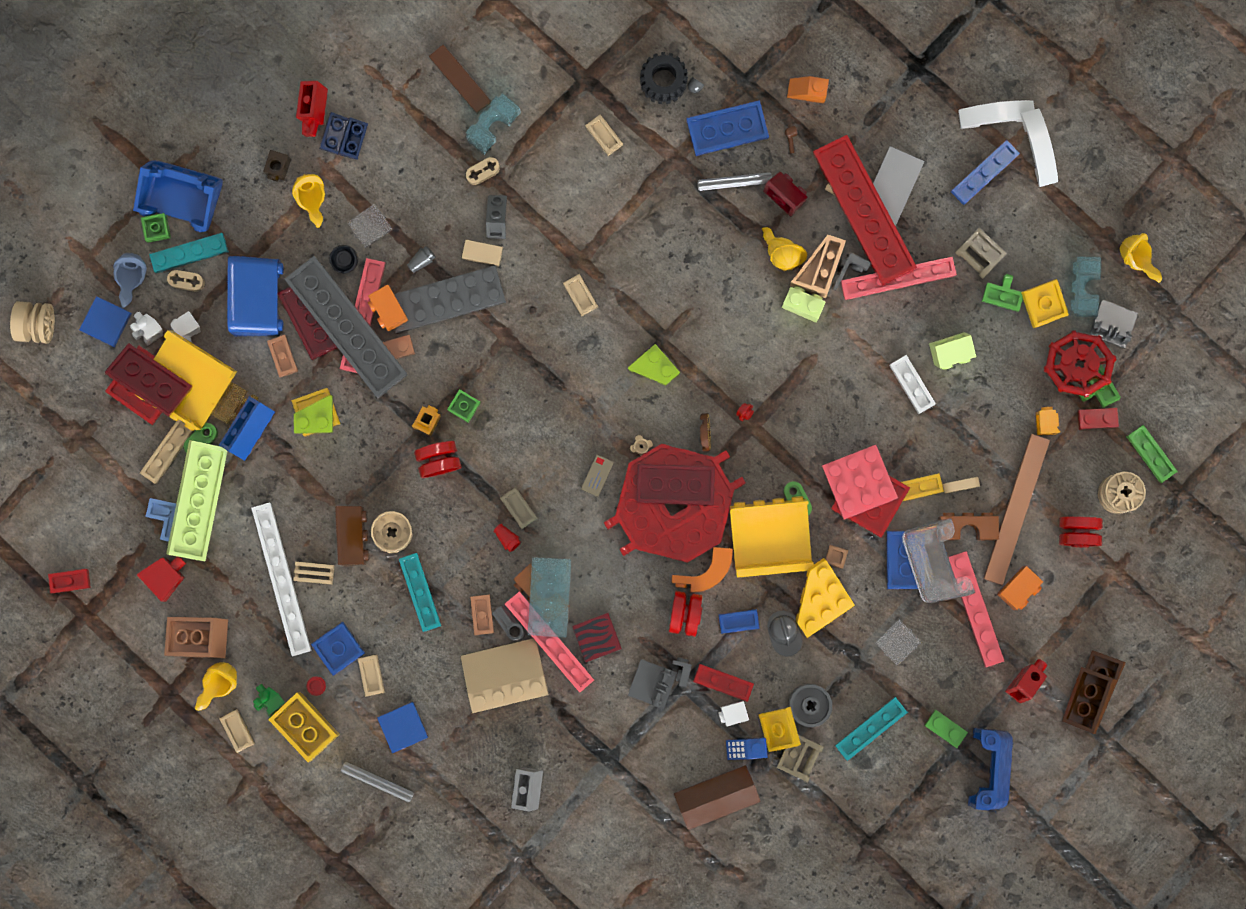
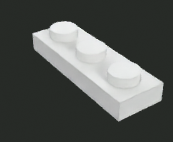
M907 355L889 365L918 414L936 404Z

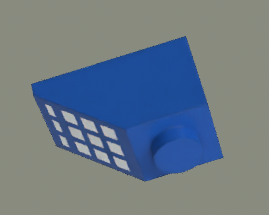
M765 737L726 740L727 760L768 758Z

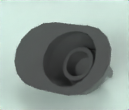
M787 611L775 612L769 618L767 624L772 646L779 655L785 657L793 656L798 653L802 646V635L796 618Z

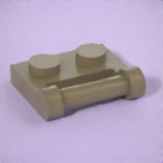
M980 228L955 252L958 257L961 256L980 273L979 276L982 279L1007 254ZM968 247L988 264L986 268L966 251Z
M798 735L801 745L784 749L776 768L808 782L814 763L824 747ZM808 746L812 747L813 749L802 773L797 771Z

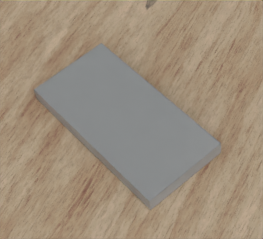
M890 146L873 185L896 226L925 161Z

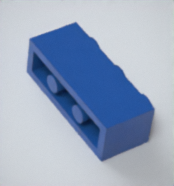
M249 396L219 446L245 461L257 440L261 437L265 427L271 421L275 411Z

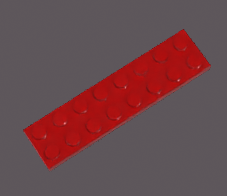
M848 135L813 151L815 159L869 262H871L881 285L883 286L915 270L917 266Z

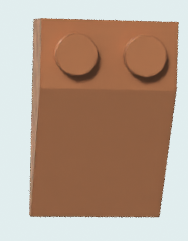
M167 617L164 656L225 658L228 620L219 618Z

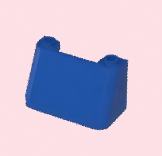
M150 161L140 167L133 211L139 212L140 215L146 217L156 212L165 213L168 216L191 222L190 225L194 227L195 231L205 232L210 227L223 180L165 162Z
M242 256L228 257L227 324L228 331L233 336H280V331H283V319H280L278 315V278H280V274H283L284 268L283 263H280L279 259Z
M974 728L973 738L980 740L982 748L991 750L989 788L979 787L977 794L969 796L968 806L978 810L1004 808L1009 801L1013 738L1007 731Z

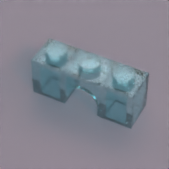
M503 93L500 97L496 96L493 99L489 110L483 111L478 118L477 124L475 126L471 125L466 132L467 141L484 155L496 142V137L489 131L490 125L495 121H501L509 127L521 113L520 107Z
M1077 257V262L1073 263V274H1076V281L1072 282V292H1075V300H1071V311H1074L1077 317H1099V295L1088 294L1085 291V285L1090 280H1101V257Z

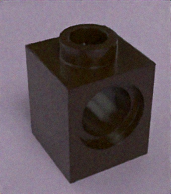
M270 150L263 172L270 180L278 182L280 179L284 181L291 158L286 154ZM276 163H280L281 168L277 171H273V165Z

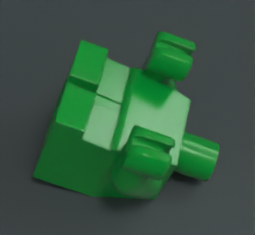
M263 684L256 687L260 694H258L259 698L253 700L254 707L257 711H260L263 707L266 708V714L270 718L285 702L270 687L265 688Z

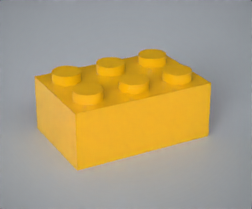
M297 692L268 719L307 762H311L340 735L301 692Z

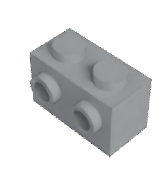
M528 767L516 769L511 808L524 811H533L539 808L543 770Z

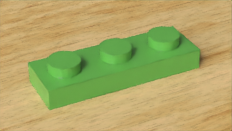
M1144 425L1126 436L1160 483H1163L1178 472Z

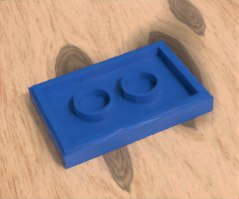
M886 531L887 589H926V531Z

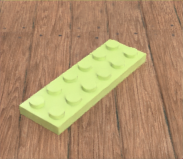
M189 440L167 555L206 561L227 456V450L224 448Z

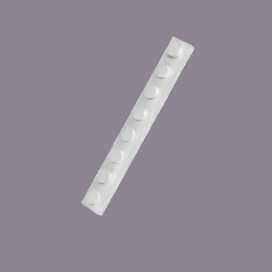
M266 503L252 507L291 655L296 656L312 651L272 504Z

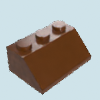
M335 506L338 565H366V561L369 560V549L365 548V541H368V530H365L364 522H367V511H364L362 506Z

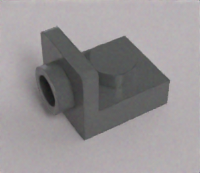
M678 657L677 661L673 660L672 664L683 666V670H678L676 681H679V686L687 687L692 665L688 664L689 660Z

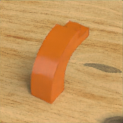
M713 547L711 565L704 574L695 577L672 575L671 583H674L677 588H687V585H690V593L702 592L714 587L727 574L732 561L733 549Z

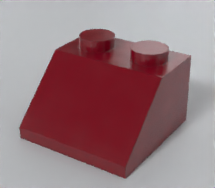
M779 172L765 184L763 192L792 217L807 201V193L802 187L794 185L792 183L793 179L788 174Z

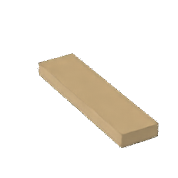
M181 420L175 422L140 472L141 475L154 484L159 482L183 448L185 441L194 432L184 426L185 423Z

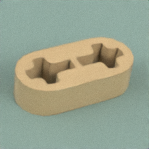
M489 157L470 167L466 172L467 181L472 185H478L495 176L500 170L499 162L497 159ZM491 162L492 165L496 164L494 166V171H491V169L484 171L486 168H488V163ZM482 171V173L478 175L477 180H475L474 178L470 179V177L472 176V172H475L477 174Z
M173 270L167 276L168 283L176 289L198 292L205 285L204 279L196 273ZM178 275V277L184 279V282L177 281V284H175L172 278H176ZM195 278H197L200 284H196L195 287L193 284L188 283V280L195 281Z
M978 477L943 484L945 494L980 487Z

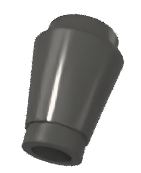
M427 246L421 247L407 266L415 273L432 263L436 256Z

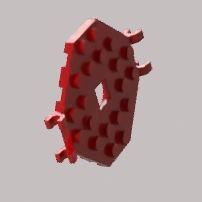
M660 444L630 462L616 515L604 522L607 530L620 523L629 538L630 543L619 549L622 555L625 556L636 549L688 563L720 544L734 490L746 484L743 477L730 483L719 464L729 459L728 452L724 451L716 457ZM638 464L715 467L714 505H687L688 507L671 516L664 504L637 503Z

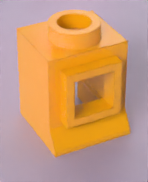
M430 405L427 408L422 406L412 427L431 437L441 418L440 414L437 413L438 409ZM424 413L433 416L429 425L421 421Z
M1042 407L1041 411L1036 412L1037 435H1056L1060 433L1057 428L1059 427L1058 413H1056V410H1053V407Z

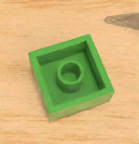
M165 213L141 218L144 238L147 243L171 238L168 219Z
M459 389L447 410L469 423L481 402Z

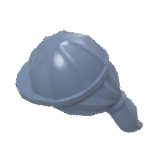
M124 253L113 265L114 279L121 287L119 299L123 308L132 301V291L142 284L147 271L145 262L139 255L134 253Z

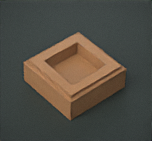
M829 545L825 559L829 565L843 569L848 550Z

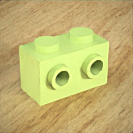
M795 286L794 288L790 287L781 308L817 322L826 302L822 300L821 296L817 294H812L811 296L805 293L803 288Z
M965 332L929 343L934 365L941 369H949L953 367L952 364L970 362L971 358L976 357L972 337Z

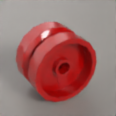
M455 441L435 443L414 451L417 462H428L418 468L421 478L434 477L462 468L458 457H448L457 452Z
M1059 518V528L1071 530V532L1059 535V545L1076 548L1102 546V535L1090 533V531H1099L1103 528L1102 518Z
M675 591L669 632L679 634L682 623H685V634L696 637L702 614V595L692 594L689 605H686V593Z

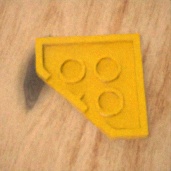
M825 558L808 568L807 580L800 600V610L796 616V622L807 638L855 606Z

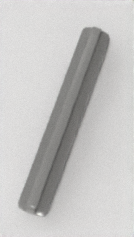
M767 172L698 180L697 186L699 191L766 184L772 178V174Z
M345 762L341 768L343 773L407 802H410L414 796L412 791L348 762Z

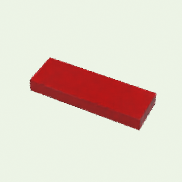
M699 664L693 680L697 684L747 702L754 683Z

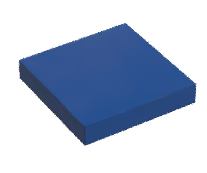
M96 296L79 330L115 347L132 313Z
M341 622L311 644L333 676L365 654L344 622Z
M414 702L377 718L392 754L428 738Z

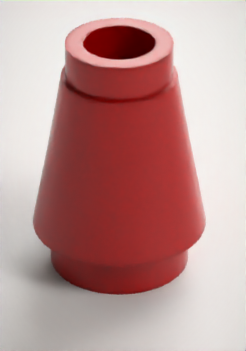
M499 524L493 532L505 550L512 552L521 544L519 536L503 526V524Z

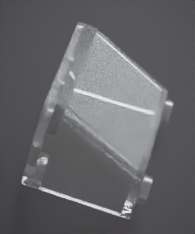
M951 518L934 520L910 528L902 536L920 596L927 603L964 597L975 593L972 582L968 578L959 577L955 579L943 542L951 539L954 535L955 530Z

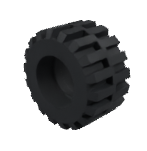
M661 52L660 56L656 53L653 54V58L649 57L647 62L643 64L640 73L642 92H645V96L647 98L650 97L652 102L658 101V104H662V102L670 104L671 100L677 101L678 97L683 95L687 86L688 72L685 69L684 62H680L678 56L674 58L672 53H669L668 56L665 55V52ZM660 70H667L674 75L675 81L670 86L661 87L653 81V75Z

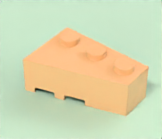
M827 235L791 281L790 286H798L806 292L826 298L846 240Z

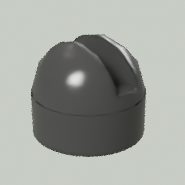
M693 77L688 83V89L692 93H699L704 87L701 82Z

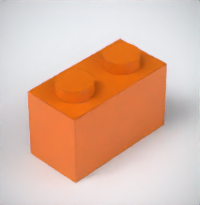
M389 285L368 295L371 300L368 304L373 312L377 311L380 316L377 320L382 329L386 327L388 331H391L409 321Z
M1023 566L997 595L1013 610H1022L1029 603L1027 599L1031 595L1035 596L1042 589L1040 585L1043 581L1031 569Z

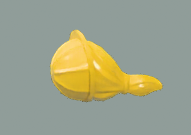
M304 174L297 177L292 188V195L297 204L308 211L310 221L319 228L323 222V216L319 208L325 197L324 184L318 175Z
M768 227L762 228L764 240L768 244V254L775 267L782 271H788L805 262L807 259L806 249L794 244L789 239L774 237L772 230Z
M1142 233L1125 238L1120 246V253L1124 263L1134 270H1143L1150 279L1156 280L1158 283L1161 282V272L1151 264L1152 248L1148 243L1147 234Z
M219 662L207 669L202 680L204 690L197 698L195 710L205 709L210 704L211 699L228 695L236 688L237 672L232 665Z

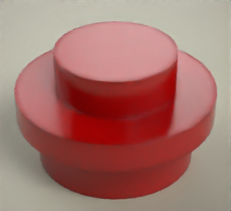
M746 403L741 405L736 414L739 420L744 421L751 418L754 413L752 410L753 405Z
M312 677L307 682V691L313 696H319L324 693L326 682L321 677Z

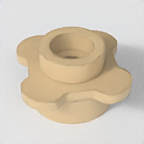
M641 435L635 437L636 441L634 445H631L630 450L642 456L648 452L653 443L651 440L647 441Z

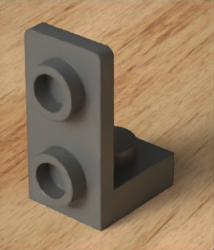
M505 195L488 196L486 214L487 238L506 239L507 196Z
M852 253L848 257L844 256L840 267L843 269L840 274H835L832 280V284H834L832 290H837L849 265L856 272L862 273L863 271L866 273L871 262Z

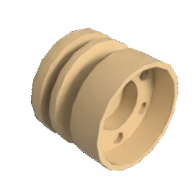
M17 301L12 308L10 320L13 340L29 342L32 338L35 343L40 341L41 343H50L55 324L52 304L44 303L42 305V303H36L33 307L30 302Z
M1125 471L1108 476L1101 482L1098 488L1100 504L1105 510L1115 514L1136 510L1142 505L1146 494L1145 485L1140 477ZM1121 490L1127 491V494H1121Z
M389 511L380 514L374 520L371 527V537L375 545L382 551L398 553L410 544L412 527L409 520L403 514ZM388 529H396V537H388Z

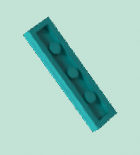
M219 233L151 253L149 256L154 272L159 273L229 251L224 234Z
M418 553L400 558L399 562L422 631L426 632L442 626Z
M894 697L834 746L848 761L908 712L897 698Z

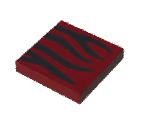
M609 613L572 626L585 662L622 649Z

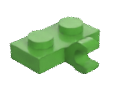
M1006 274L1003 277L1002 286L986 283L982 302L1019 312L1023 297L1020 291L1010 289L1013 276Z
M1100 365L1098 373L1104 375L1105 369ZM1095 378L1088 383L1092 385L1099 380ZM1112 382L1110 385H1106L1090 394L1087 398L1079 395L1083 402L1096 395L1103 408L1121 398Z

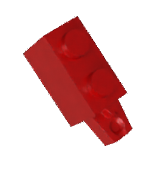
M318 81L300 82L296 118L302 122V135L305 137H315L318 126L324 124L328 89Z

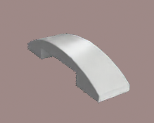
M1029 100L1005 101L968 107L958 110L961 129L980 127V125L1009 121L1022 122L1020 113L1035 109L1034 102Z
M1040 109L1020 113L1024 130L1028 134L1039 187L1058 182L1053 148Z

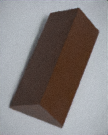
M1092 650L1086 668L1081 667L1062 722L1096 734L1126 662Z
M746 765L673 793L688 830L761 802Z

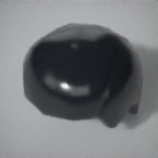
M339 245L333 248L330 253L329 262L334 271L346 274L356 268L358 255L351 246Z

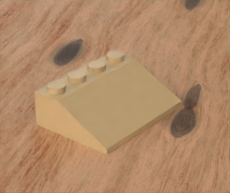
M534 638L461 656L472 713L549 695L538 645Z

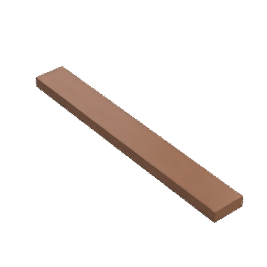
M1034 434L1030 435L999 529V540L995 541L983 578L987 581L999 585L1004 583L1050 442L1046 438Z

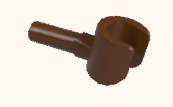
M795 126L788 127L785 130V135L789 141L790 154L794 153L792 137L798 135Z

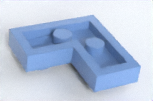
M150 498L146 517L164 521L160 540L169 541L176 503Z

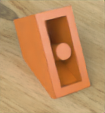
M811 76L790 78L787 98L824 104L829 79Z

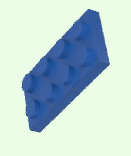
M760 100L686 118L695 156L769 138Z

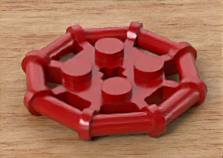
M1072 330L1065 337L1050 343L1044 372L1048 373L1059 392L1063 391L1082 395L1084 398H1087L1100 388L1111 384L1114 362L1117 359L1102 340V336H1094ZM1078 340L1090 342L1093 344L1090 347H1088L1085 344L1079 345ZM1073 341L1072 347L1065 351L1061 349L1062 346ZM1097 346L1105 356L1104 358H1099L1094 351ZM1056 353L1062 356L1059 365H1054ZM1077 361L1084 362L1083 368H1081L1080 366L1076 367L1075 365L1077 364ZM1100 364H1106L1104 375L1098 373ZM1056 371H1061L1066 378L1065 381L1061 380ZM1095 378L1099 380L1096 383L1087 387L1086 383H1088L1089 381ZM1073 381L1078 382V384L1082 385V388L1068 384L1069 382L1073 383Z

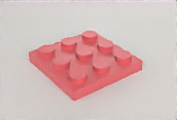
M876 445L822 465L843 520L898 499Z

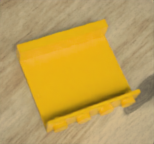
M167 330L164 335L166 340L153 360L192 385L191 391L170 415V418L176 421L181 420L185 423L184 426L191 431L201 430L237 371L176 332Z
M796 496L788 501H784V498L772 499V502L765 503V500H755L753 504L746 505L745 502H735L734 506H730L737 578L807 571L808 568L814 565L811 557L807 504L809 503L807 499H803L802 496Z

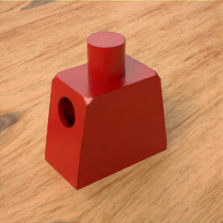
M178 556L172 562L162 557L139 572L137 576L161 602H166L185 578L179 570L186 562L182 557Z
M1037 659L1034 665L1025 666L1005 692L1019 703L1031 700L1047 678V675L1043 673L1047 664L1041 659Z

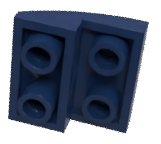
M330 112L319 149L357 160L368 123Z

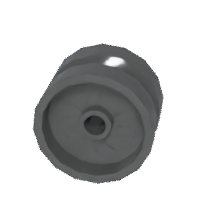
M803 684L791 692L788 699V707H791L793 718L797 723L806 727H817L830 717L832 700L824 688L815 684ZM808 701L812 702L813 707L811 709L806 708L808 706Z

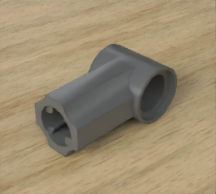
M503 604L492 615L503 628L508 638L514 641L522 640L525 635L524 627L506 605ZM513 627L520 628V635L518 637H512L511 629Z

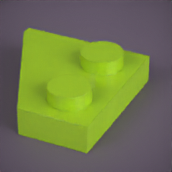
M656 344L628 367L629 371L657 381L665 386L680 374V371Z
M329 395L294 414V433H333V396Z

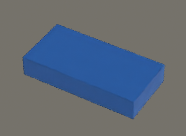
M757 609L718 614L721 634L759 629Z

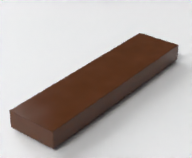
M444 45L429 55L431 61L476 114L491 103L487 95Z

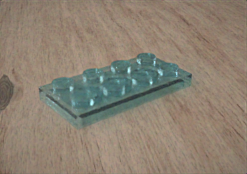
M532 557L528 635L567 637L571 559Z

